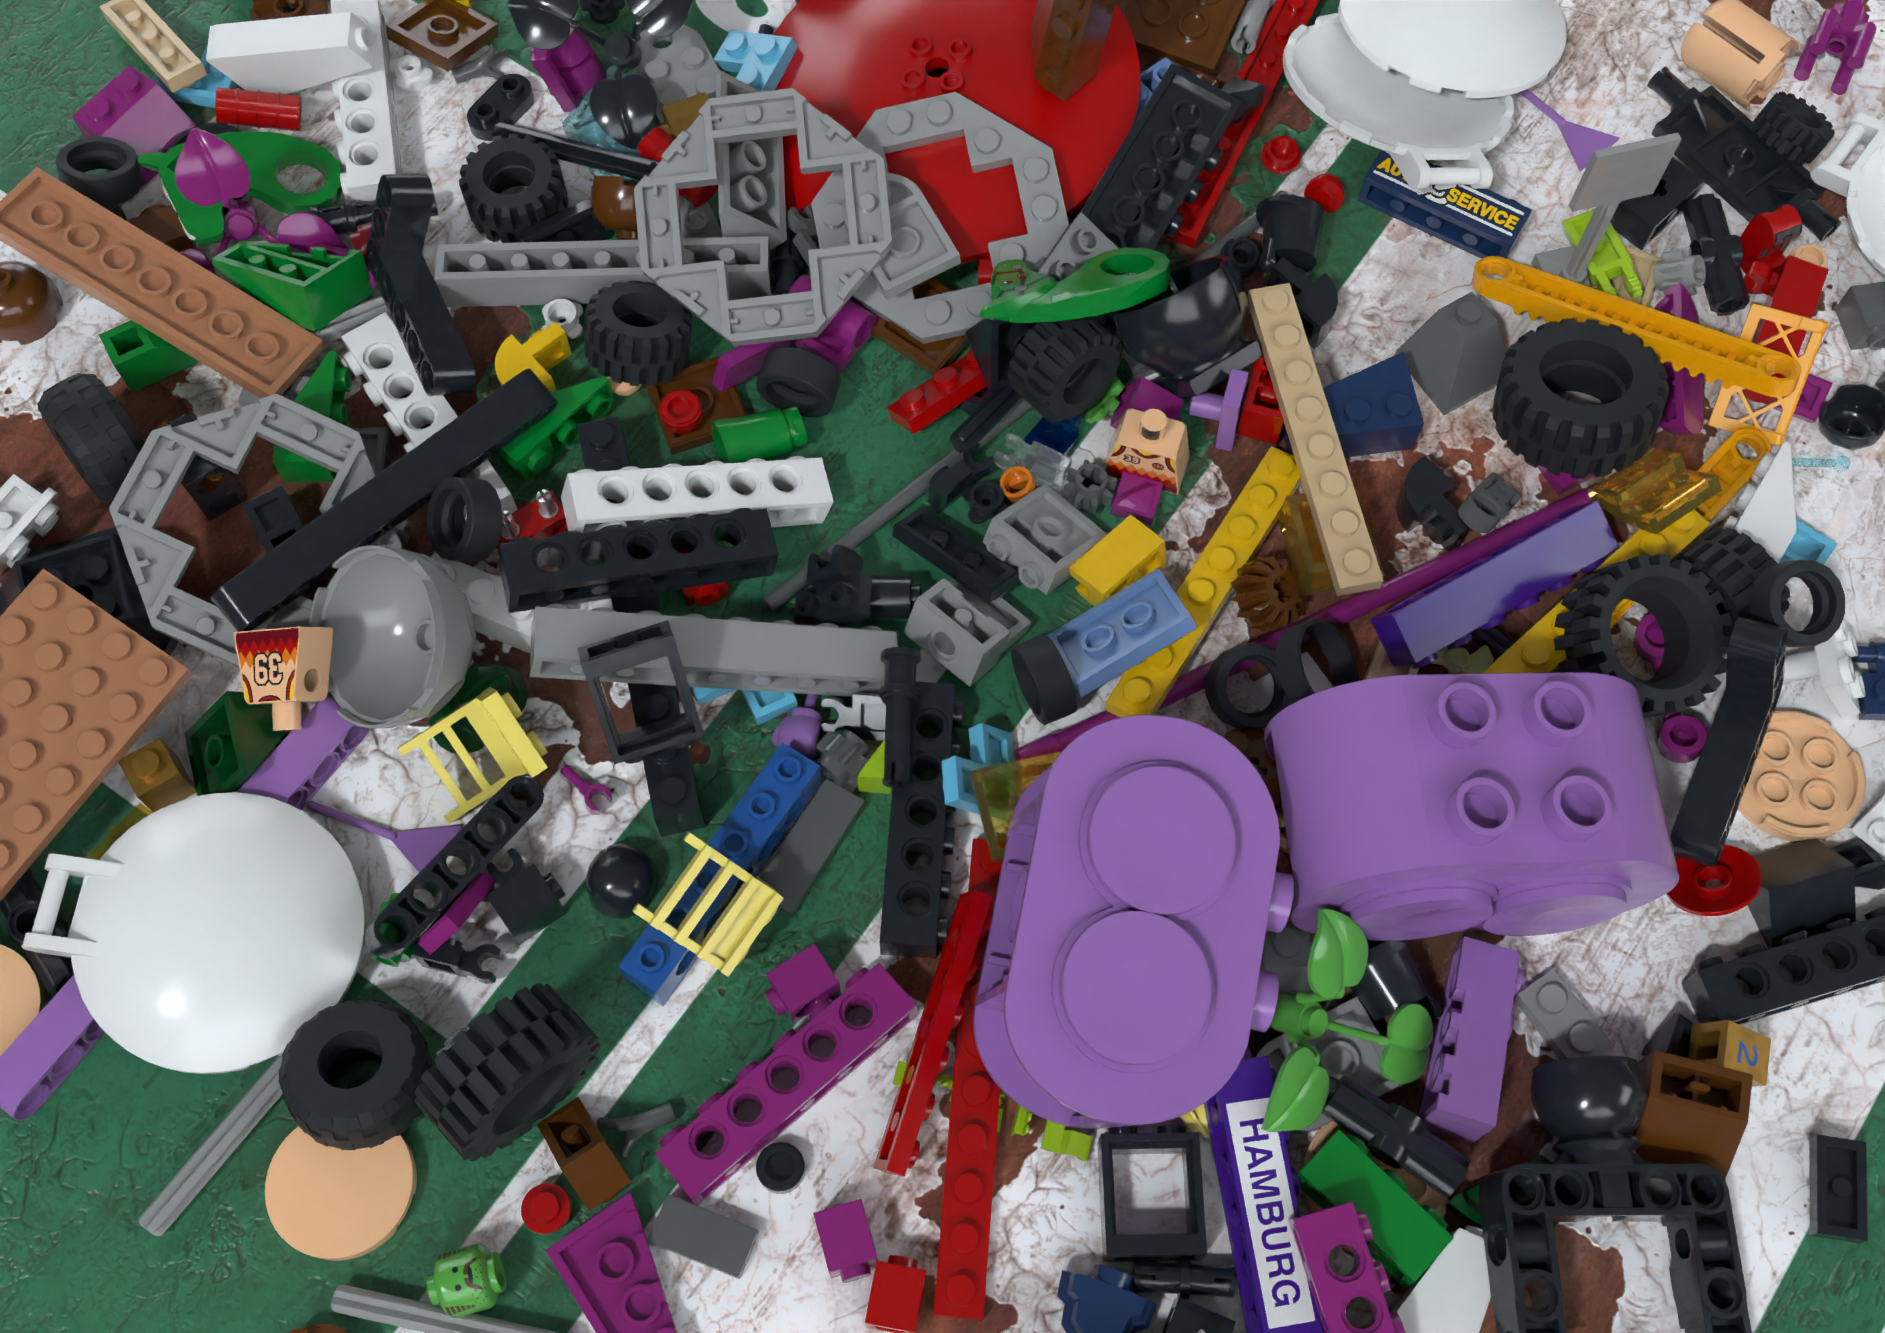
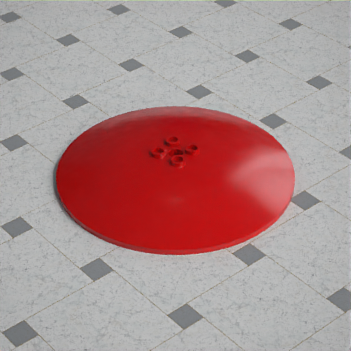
M800 0L786 15L773 34L792 37L798 46L775 90L795 89L807 99L808 103L821 113H826L848 130L855 139L875 110L957 92L1051 147L1067 218L1075 214L1087 202L1136 122L1141 82L1136 43L1129 24L1117 3L1096 75L1066 102H1063L1055 94L1046 91L1040 82L1034 78L1030 28L1037 0ZM935 68H946L948 70L940 77L928 75ZM797 135L783 136L785 205L788 211L791 207H795L799 214H801L807 205H811V202L833 171L802 174ZM965 136L886 154L889 173L904 176L919 187L959 252L961 263L990 257L988 243L1028 234L1013 164L973 173Z

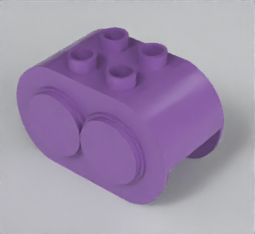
M1588 672L1385 676L1343 684L1305 697L1276 714L1265 728L1264 741L1266 750L1276 760L1296 894L1292 902L1290 917L1292 923L1304 931L1316 933L1318 922L1317 908H1326L1350 917L1353 923H1357L1368 940H1412L1453 932L1487 931L1504 936L1554 934L1581 929L1610 920L1623 912L1660 898L1671 891L1679 881L1678 868L1639 695L1632 684L1621 678Z
M1134 715L1110 720L1089 729L1072 741L1058 756L1052 767L1035 778L1017 801L1009 825L992 921L976 995L973 1033L980 1059L993 1081L1014 1102L1038 1117L1068 1127L1102 1129L1159 1123L1184 1115L1204 1104L1227 1083L1245 1054L1249 1042L1250 1029L1265 1032L1272 1022L1278 999V976L1275 972L1260 969L1266 931L1280 933L1288 921L1294 896V880L1292 875L1276 871L1280 846V830L1277 813L1270 793L1251 762L1225 738L1199 724L1169 716Z

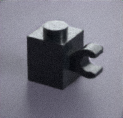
M511 848L507 851L513 861V867L509 871L500 872L492 862L487 864L490 876L501 886L486 895V897L517 943L521 945L566 914L559 901L566 894L551 872L542 877L534 864L525 869L522 857L515 849Z

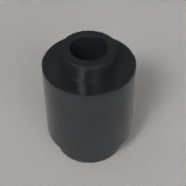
M871 575L870 619H909L916 599L922 595L921 584H914L912 575Z

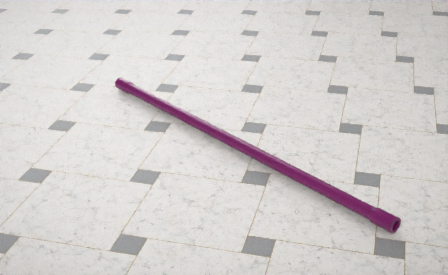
M1651 455L1607 479L1390 578L1382 583L1380 589L1360 592L1250 644L1266 645L1276 650L1278 640L1286 629L1311 619H1322L1332 624L1335 628L1454 573L1571 507L1598 501L1599 505L1627 492L1636 491L1667 476V465L1660 455ZM1304 633L1301 644L1313 638ZM1214 660L1179 676L1158 710L1205 689L1206 676ZM1241 662L1229 672L1227 678L1259 664V662ZM1105 710L1060 732L1048 734L1015 749L1016 759L1023 772L1028 774L1056 761L1062 751L1084 732L1104 722L1120 717Z

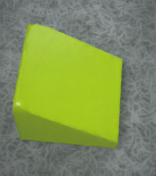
M885 739L858 774V789L860 792L892 794V788L886 787L882 783L884 778Z

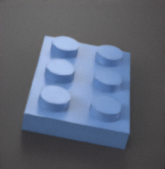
M1157 568L1046 636L1057 647L1068 669L1074 688L1079 696L1083 697L1131 667L1140 664L1143 660L1171 643L1178 641L1186 634L1195 630L1197 626L1160 569Z

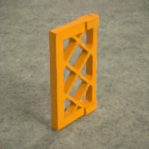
M1752 302L1739 338L1753 343L1752 339L1760 318L1774 322L1779 333L1757 344L1765 346L1781 337L1783 338L1792 357L1800 363L1802 368L1795 391L1788 396L1777 397L1778 400L1752 411L1742 392L1745 388L1732 385L1729 389H1725L1722 384L1707 424L1730 432H1736L1743 428L1756 429L1769 439L1771 445L1781 446L1829 323L1823 319H1813ZM1780 324L1787 325L1790 327L1783 330ZM1797 329L1811 332L1804 354L1797 357L1786 335ZM1766 372V373L1771 376V375L1775 374L1776 372ZM1738 392L1749 414L1739 419L1724 416L1731 395ZM1781 404L1783 409L1775 430L1760 426L1756 416ZM1752 419L1754 424L1745 421Z

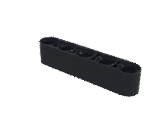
M526 775L515 776L510 779L370 923L365 934L366 946L372 954L379 958L388 959L402 953L525 825L543 804L544 792L537 780ZM509 793L521 794L527 802V809H518L513 806L509 799ZM478 824H488L493 827L497 840L490 842L483 839L479 834ZM448 856L460 858L465 864L466 873L458 875L451 872L447 867L446 858ZM424 889L430 892L434 899V908L426 909L420 907L414 900V890ZM393 923L402 934L401 942L395 944L386 941L380 932L381 924Z

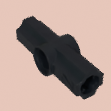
M1714 193L1700 194L1695 199L1687 201L1682 209L1691 240L1689 246L1691 247V256L1700 255L1705 262L1706 279L1703 285L1711 312L1717 313V316L1732 315L1738 310L1745 309L1750 302L1740 269L1743 260L1742 242L1738 235H1730L1720 199L1715 198Z
M30 868L0 901V909L7 919L8 932L14 939L20 942L21 946L25 934L32 931L43 893ZM57 915L52 936L67 938L68 927L66 921L60 915ZM24 949L49 994L55 996L74 975L71 957L37 953Z
M1345 1075L1339 1079L1329 1092L1322 1114L1365 1142L1364 1144L1369 1148L1373 1157L1392 1168L1406 1170L1444 1197L1451 1196L1462 1183L1469 1170L1468 1167L1471 1160L1425 1130L1427 1127L1425 1122L1416 1114L1398 1104L1385 1103Z

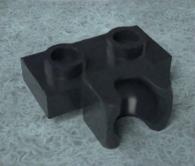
M835 545L832 549L830 562L822 560L815 553L809 556L806 582L812 585V587L796 592L794 623L796 625L816 626L823 623H832L840 627L870 617L872 576L862 572L863 559L857 552L843 545Z

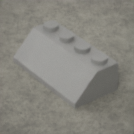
M721 70L715 74L716 97L761 92ZM783 136L717 144L720 182L718 184L719 218L722 237L768 236L769 247L772 250L787 240Z

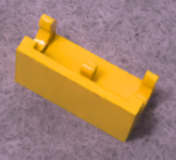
M1130 514L1069 568L1070 575L1080 583L1075 587L1076 591L1091 605L1096 606L1157 568L1162 570L1167 565L1165 540Z

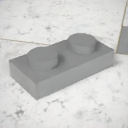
M1554 969L1514 997V1002L1560 1060L1602 1056L1615 1047Z

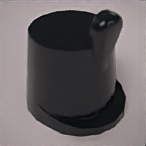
M1287 194L1274 195L1261 200L1256 208V219L1263 228V251L1258 262L1259 270L1266 273L1269 272L1274 264L1283 257L1294 266L1301 267L1305 272L1311 271L1316 266L1325 218V210L1320 204L1304 197Z
M1388 940L1369 949L1364 976L1357 985L1350 987L1373 1023L1393 1014L1402 1004L1415 1003L1417 1001L1428 1011L1431 1020L1440 1018L1444 1013L1442 1004L1423 984L1407 946L1411 940Z

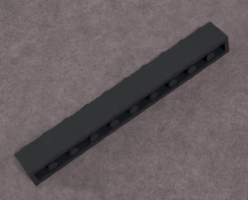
M619 416L577 424L585 469L613 471L631 466ZM606 499L607 501H609V502H611V503L619 504V503H618L617 501H615V500ZM641 553L630 554L633 558L636 559L647 558L645 555ZM657 592L611 599L613 610L616 612L639 613L642 611H656L662 615ZM628 683L636 728L682 714L677 686ZM689 746L682 749L665 748L651 753L647 759L643 760L654 820L660 836L664 837L706 827Z

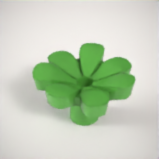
M1117 375L1099 400L1088 408L1083 416L1084 421L1093 424L1094 422L1101 421L1105 415L1113 416L1114 411L1120 404L1119 394L1124 389V384Z

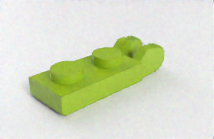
M1595 209L1562 221V230L1575 250ZM1610 222L1586 268L1587 276L1592 285L1597 286L1598 290L1617 296L1616 291L1609 280L1621 276L1627 293L1634 299L1642 296V287L1633 269L1632 259Z

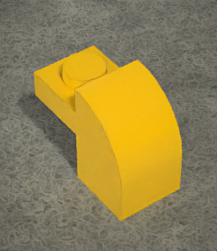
M553 322L545 329H540L533 333L528 341L522 345L512 334L507 337L499 347L495 358V370L500 385L502 386L520 372L531 368L550 393L557 391L553 378L548 371L572 355L566 332L556 322Z

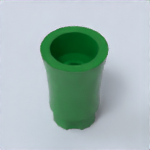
M797 407L781 410L780 408H774L746 416L711 420L710 423L719 461L724 464L741 463L756 458L766 461L791 453L792 449L807 444L806 430Z

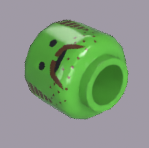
M479 1243L439 1255L435 1262L434 1274L427 1276L428 1296L433 1305L440 1304L443 1311L452 1318L473 1314L495 1306L498 1302L499 1294L506 1289V1274L499 1253L497 1251L491 1253L485 1245Z

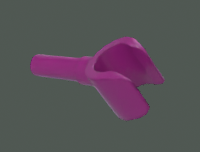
M565 765L561 769L560 773L584 796L585 805L589 813L593 815L600 814V810L590 802L591 798L597 794L604 795L612 803L611 792L606 786L601 784L591 785L569 765Z

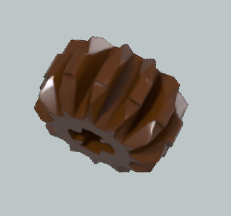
M1274 556L1259 557L1254 559L1253 562L1246 563L1241 568H1238V577L1231 582L1232 587L1236 591V596L1231 601L1238 603L1239 606L1237 617L1246 618L1249 629L1256 628L1268 632L1279 630L1282 626L1297 620V610L1304 606V602L1299 597V592L1304 587L1299 586L1296 582L1298 571L1289 570L1286 559L1279 560L1275 559Z

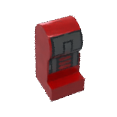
M1781 205L1774 212L1760 213L1751 219L1740 236L1743 246V260L1740 268L1745 275L1746 273L1749 274L1754 261L1763 262L1769 265L1774 272L1778 273L1786 261L1783 252L1791 240L1799 237L1802 231L1801 217L1792 205Z

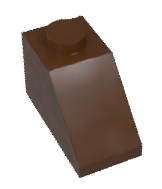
M576 1097L537 1124L560 1169L589 1211L601 1203L612 1200L622 1188L631 1183L620 1161L579 1097Z

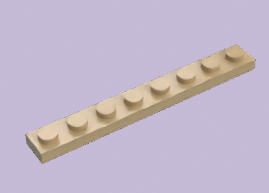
M1290 283L1251 289L1247 295L1248 306L1336 595L1341 596L1380 589L1383 577Z

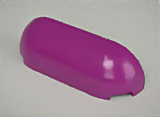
M1682 283L1673 285L1663 292L1666 296L1654 309L1700 325L1694 303ZM1667 361L1663 366L1668 376L1669 393L1659 427L1667 432L1678 435L1698 434L1702 429L1704 421L1703 373H1699L1696 377H1691L1688 368L1683 367L1677 372L1673 370L1672 363Z

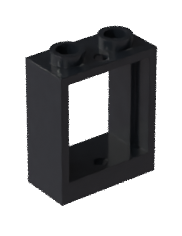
M668 620L577 648L580 663L614 765L621 762L628 764L638 763L647 759L651 753L665 748L682 749L693 744L697 738L705 736ZM667 656L685 713L618 734L600 676Z
M1172 1124L1158 1126L1157 1133H1138L1136 1126L1108 1128V1134H1100L1097 1142L1103 1262L1202 1260L1207 1255L1199 1132H1186V1126ZM1182 1153L1187 1234L1117 1235L1112 1155Z

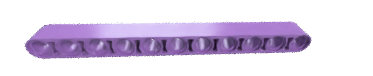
M329 694L324 701H318L301 720L302 730H292L237 793L270 797L302 810L362 742L369 728L356 726L339 716L336 711L342 708L334 697ZM74 975L0 1056V1108L16 1121H22L34 1114L105 1034L82 1000Z

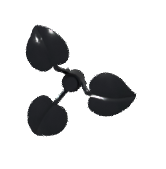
M509 0L508 9L518 33L529 45L537 49L553 50L562 46L569 37L570 27L605 47L607 58L618 69L614 73L615 80L601 79L594 84L590 94V109L600 128L609 137L625 147L637 149L643 135L653 122L657 111L656 92L645 78L636 74H629L622 78L623 74H627L629 70L636 68L641 62L642 51L637 44L641 39L639 35L640 27L644 23L646 30L653 37H668L679 30L684 24L694 0H626L628 8L638 16L633 23L632 34L628 35L623 32H617L609 36L608 39L603 38L586 26L573 20L579 8L578 0Z

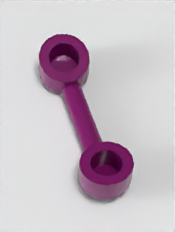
M1649 614L1639 622L1636 628L1634 647L1637 654L1643 660L1652 663L1655 675L1663 660L1664 637L1658 621L1653 614ZM1682 711L1664 714L1665 723L1657 737V748L1660 754L1667 760L1675 763H1689L1696 760L1701 755L1707 739V730L1704 725L1695 718L1683 716Z

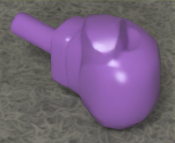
M807 694L804 707L794 708L790 716L785 717L778 723L772 735V743L779 748L783 742L808 759L816 757L818 750L815 746L818 744L822 722L821 715L814 711L818 694Z

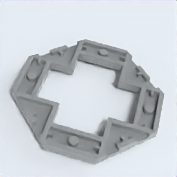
M793 88L709 98L698 111L700 115L686 132L682 130L661 155V162L648 177L645 175L634 188L641 271L733 346L818 337L894 246L884 158L871 148H866L852 137L848 130L826 113L823 114L813 107L804 96ZM797 135L802 174L843 170L850 245L808 250L812 291L730 300L728 271L725 260L685 264L678 189L720 184L716 144Z
M957 92L875 110L856 140L884 158L886 173H889L886 154L963 136L966 139L973 173L1013 164L1028 234L988 243L993 271L996 264L1005 260L1015 259L1022 260L1033 271V266L1040 258H1048L1069 228L1051 147ZM843 170L833 171L811 202L820 249L850 245L849 235L843 218V204L845 200ZM870 273L851 297L859 301L863 307L889 323L890 321L909 332L910 336L926 344L966 335L965 331L983 319L980 316L981 309L984 305L991 302V283L915 299L913 288H910L886 300Z
M279 394L258 399L259 402L236 409L230 407L197 417L198 420L171 427L169 425L152 430L109 507L152 628L238 668L239 664L234 640V632L238 631L217 606L177 589L196 553L195 547L155 530L194 457L197 455L238 474L257 437H261L337 473L319 508L321 513L326 512L375 477L358 431ZM394 528L369 545H388L402 549ZM299 596L253 630L298 626L309 627L313 601Z

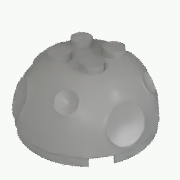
M368 545L355 548L341 556L332 565L333 568L339 569L327 588L318 587L309 619V627H333L328 692L331 693L342 708L337 710L336 713L356 726L374 729L399 727L411 724L425 717H431L443 708L464 684L465 675L472 663L473 648L476 644V632L468 599L465 593L461 592L448 575L445 568L424 554L388 545Z

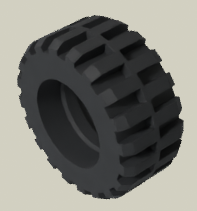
M1574 318L1563 319L1556 325L1552 321L1537 327L1536 332L1530 330L1519 337L1518 341L1512 344L1505 353L1492 408L1493 420L1496 422L1495 428L1503 441L1507 440V447L1516 456L1522 454L1524 461L1534 468L1540 465L1547 468V473L1559 476L1561 472L1571 474V478L1584 479L1587 474H1594L1595 478L1607 476L1612 473V469L1619 472L1633 465L1634 461L1641 459L1648 452L1650 444L1654 442L1668 398L1669 385L1667 383L1668 376L1665 367L1659 362V357L1650 346L1645 348L1643 340L1635 334L1627 335L1622 332L1621 327L1610 324L1609 327L1599 325L1598 320L1586 319L1585 322H1575ZM1555 392H1580L1593 396L1605 404H1578L1557 396Z

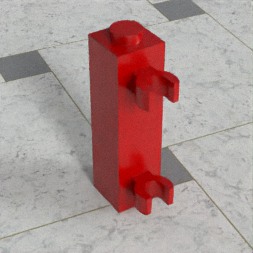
M1789 255L1778 273L1774 272L1769 265L1754 261L1749 274L1746 273L1744 277V282L1748 293L1768 295L1764 306L1812 318L1829 269ZM1760 318L1752 339L1753 343L1757 344L1779 333L1775 323ZM1780 324L1783 330L1790 327L1787 325ZM1797 329L1786 335L1797 357L1807 331ZM1782 337L1764 346L1792 357ZM1780 373L1771 375L1776 378H1786ZM1746 388L1742 390L1744 396L1754 402L1769 404L1777 400V397L1766 396Z

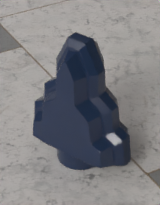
M1095 1265L1092 1276L1062 1270L1057 1298L1064 1304L1061 1326L1066 1333H1136V1331L1147 1330L1158 1304L1131 1291L1134 1278L1119 1270L1103 1265Z

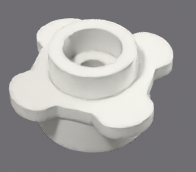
M414 53L405 55L400 59L395 58L391 60L389 69L397 77L395 81L396 86L401 90L417 92L424 89L433 78L432 70L427 68L425 64L427 60Z
M555 299L543 307L542 313L545 325L541 329H545L553 322H556L566 332V336L571 339L577 338L582 334L583 330L579 324V317L583 314V308L579 303L571 302L567 299ZM562 319H566V321L563 323L558 322Z

